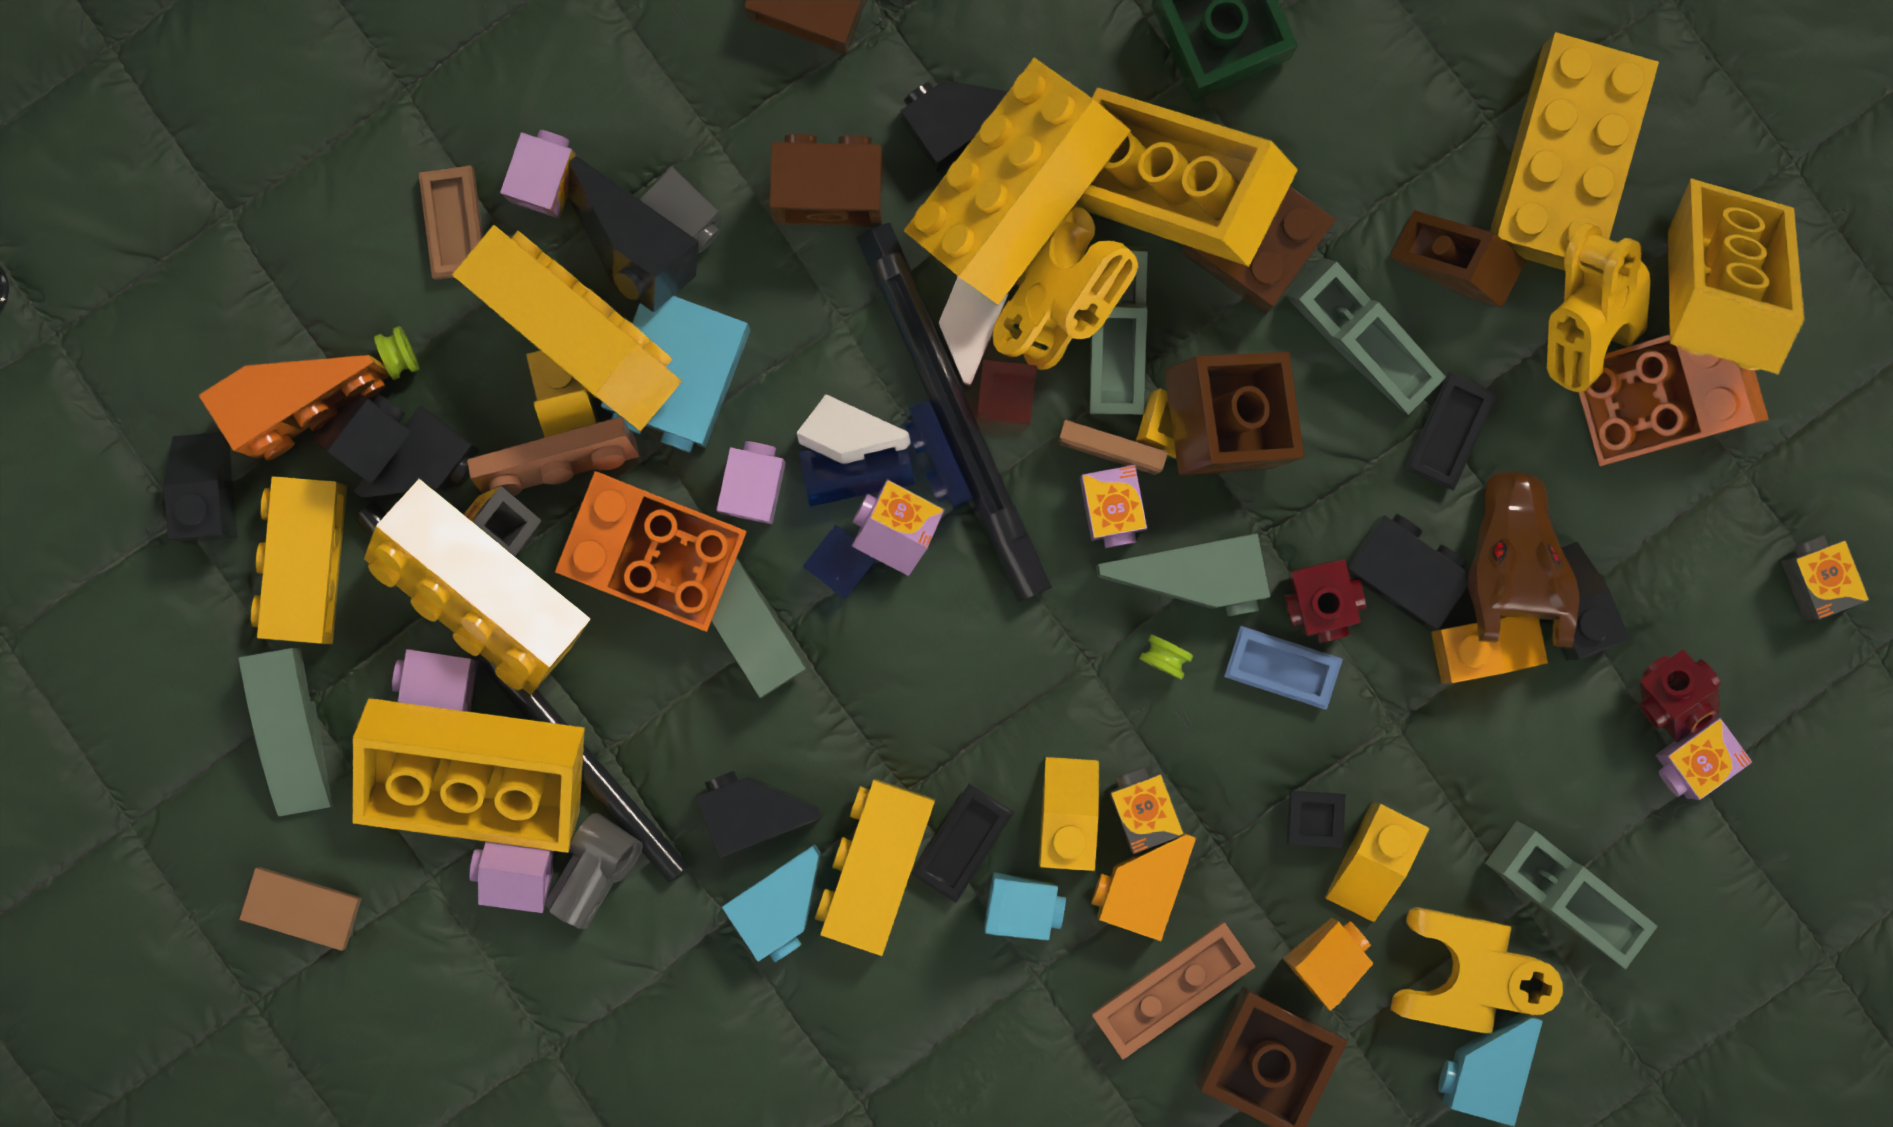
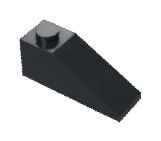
M575 156L569 161L568 198L610 280L625 297L630 300H637L646 308L655 312L696 277L699 241L579 157Z

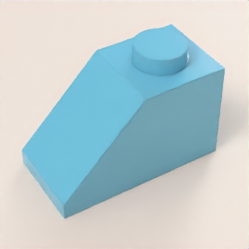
M815 844L722 907L757 961L770 955L775 963L802 945L796 936L806 928L821 855Z
M993 872L984 921L985 933L1049 940L1051 928L1061 929L1066 897L1057 896L1058 885L1056 883Z
M1519 1013L1493 1028L1492 1034L1484 1033L1456 1049L1453 1062L1447 1060L1441 1071L1438 1091L1444 1093L1442 1102L1453 1110L1515 1127L1543 1021L1533 1015Z

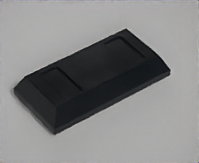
M1448 372L1405 469L1454 491L1497 397V393Z
M969 783L911 874L957 903L1014 812Z

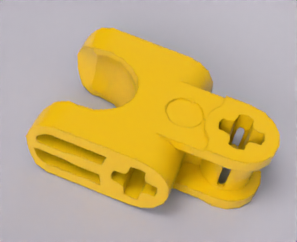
M1077 202L1015 282L1019 289L1012 300L1007 302L994 325L993 344L998 352L1009 357H1018L1024 354L1026 362L1040 370H1047L1055 366L1063 357L1072 338L1081 340L1089 338L1098 332L1136 276L1138 269L1135 255L1123 243L1099 241L1090 246L1085 254L1090 241L1094 237L1095 224L1090 214ZM1019 324L1020 330L1014 328L1013 325ZM1041 344L1048 346V349H1041Z
M1591 223L1581 225L1573 234L1564 257V270L1566 271L1564 302L1550 315L1547 352L1549 376L1559 385L1574 392L1586 391L1603 373L1604 357L1610 341L1626 347L1632 346L1647 330L1651 281L1650 273L1641 261V245L1638 241L1630 238H1624L1619 243L1602 237L1600 227Z
M1418 907L1408 910L1406 922L1409 928L1419 935L1440 940L1451 952L1453 964L1449 978L1440 987L1430 991L1401 989L1392 997L1390 1010L1396 1014L1413 1020L1492 1034L1497 1008L1530 1015H1542L1552 1011L1559 1004L1563 994V982L1559 973L1550 964L1539 959L1507 952L1512 926ZM1534 972V977L1543 982V987L1541 991H1532L1529 998L1528 993L1520 989L1521 980H1531Z

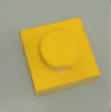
M1160 388L1149 394L1136 441L1167 451L1168 456L1176 459L1167 391Z

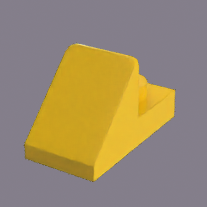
M540 350L526 354L537 401L533 403L545 438L599 423L593 394L543 351Z

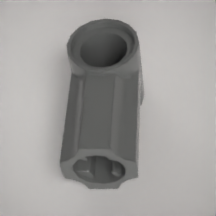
M599 813L588 817L575 833L570 845V852L573 856L545 902L549 912L563 922L579 929H587L614 882H619L626 877L637 863L642 851V842Z

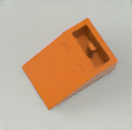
M1670 334L1606 353L1603 373L1586 391L1579 392L1599 466L1769 420L1755 371L1743 369L1733 361L1709 354H1690L1679 346L1670 344Z
M370 355L246 365L199 394V397L233 451L256 459L264 456L269 461L290 450L295 445L292 438L310 427L312 432L318 431L338 413L337 409L350 402L359 393L367 399L380 393L386 387L383 380L390 375L384 364Z
M595 471L555 572L707 632L747 531Z

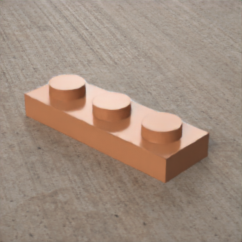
M618 417L467 459L470 479L482 494L502 486L512 496H516L522 489L543 483L549 485L561 484L569 481L575 474L593 469H615L620 467L626 460L639 457V452L634 434L628 429V425L623 417Z
M1222 921L1091 1012V1015L1123 1060L1256 966L1226 923Z

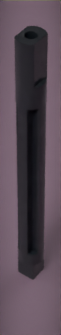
M891 223L872 227L856 237L876 284L880 286L977 505L982 517L981 521L1015 598L1019 603L1049 590L1052 586L1017 507L1013 505L910 273L911 268Z

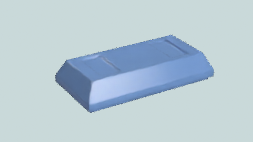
M1240 626L1224 677L1327 710L1343 659Z

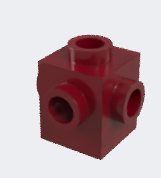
M1337 559L1288 571L1293 594L1285 595L1284 597L1292 627L1301 625L1303 634L1307 636L1317 634L1319 643L1350 636L1348 626L1361 623L1358 611L1366 609V601L1359 578L1350 579L1345 559ZM1328 592L1332 597L1333 603L1329 610L1322 612L1318 607V599L1322 594Z
M1682 649L1671 658L1669 656L1660 657L1644 671V678L1640 680L1642 702L1639 703V706L1654 727L1657 729L1664 727L1677 743L1691 732L1696 733L1704 729L1720 712L1718 687L1721 685V682L1713 669L1703 659L1695 663L1687 652Z

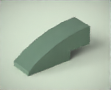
M1126 246L1137 259L1138 269L1136 276L1097 333L1090 336V413L1144 414L1148 251L1145 246Z
M1321 258L1285 294L1290 302L1327 341L1405 414L1409 415L1446 378L1380 302L1371 300L1337 261Z
M736 558L711 621L758 696L763 698L805 671L807 667L738 558Z
M288 648L239 657L251 723L278 817L333 807L315 701H310L302 650L300 648Z
M1519 821L1514 823L1485 862L1487 866L1624 969L1629 966L1658 927L1584 866L1574 862L1537 831Z

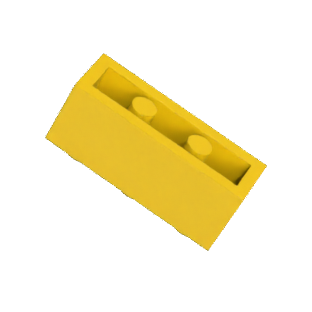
M272 476L271 489H264L261 499V518L268 521L266 542L259 543L256 553V571L258 574H263L261 595L254 596L251 607L252 627L258 628L257 638L333 645L347 485L334 481Z
M877 779L873 780L870 789L860 786L850 817L859 820L853 841L842 838L832 867L842 871L835 892L828 889L824 890L815 916V920L824 922L821 936L880 956L883 955L935 799Z

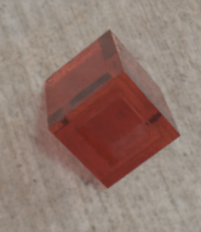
M983 360L977 420L1030 425L1037 366Z

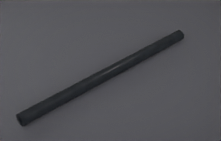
M375 501L361 510L355 519L372 538L376 526L387 514ZM481 654L474 656L528 720L568 725L538 689L532 695L523 688L521 690L512 689L495 673L496 667ZM584 744L582 783L624 831L642 842L641 852L665 880L670 883L689 865Z

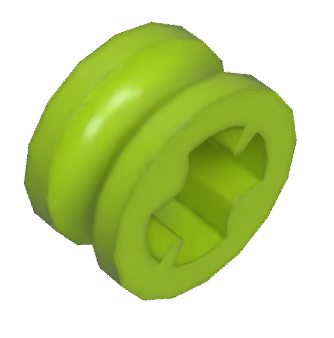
M400 326L393 328V334L389 337H384L382 334L374 336L382 362L393 380L399 379L401 377L400 373L405 369H409L412 373L419 370L411 344Z
M1151 634L1148 639L1151 648L1147 653L1142 652L1139 659L1182 680L1184 676L1182 665L1187 661L1191 662L1193 655Z

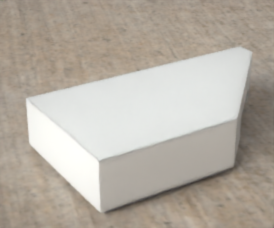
M957 277L939 320V327L963 384L971 386L1008 294L998 305L963 279Z
M827 394L797 431L799 444L842 464L865 459L864 454L895 447L896 451L903 450L910 444L907 431Z

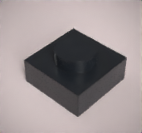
M1289 790L1287 844L1343 848L1346 794Z

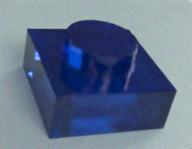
M835 524L803 567L846 600L877 559L852 547L855 539Z

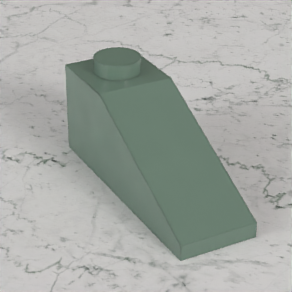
M1258 533L1102 563L1096 566L1099 578L1211 609L1225 607L1227 617L1259 611L1257 600L1270 597Z

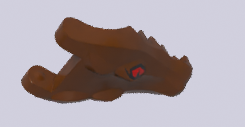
M1520 471L1496 473L1488 479L1485 486V517L1478 534L1476 554L1468 574V588L1476 613L1479 642H1497L1500 634L1501 616L1554 620V646L1573 648L1580 600L1578 584L1574 572L1560 547L1550 518L1549 499L1545 484L1537 476Z

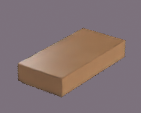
M472 166L419 173L432 278L435 280L455 278L452 275L483 238L475 171Z
M1068 420L1064 421L1058 439L1060 446L1120 465H1135L1136 470L1155 476L1163 470L1168 454L1167 451Z
M257 867L255 868L239 920L343 951L347 948L362 898Z

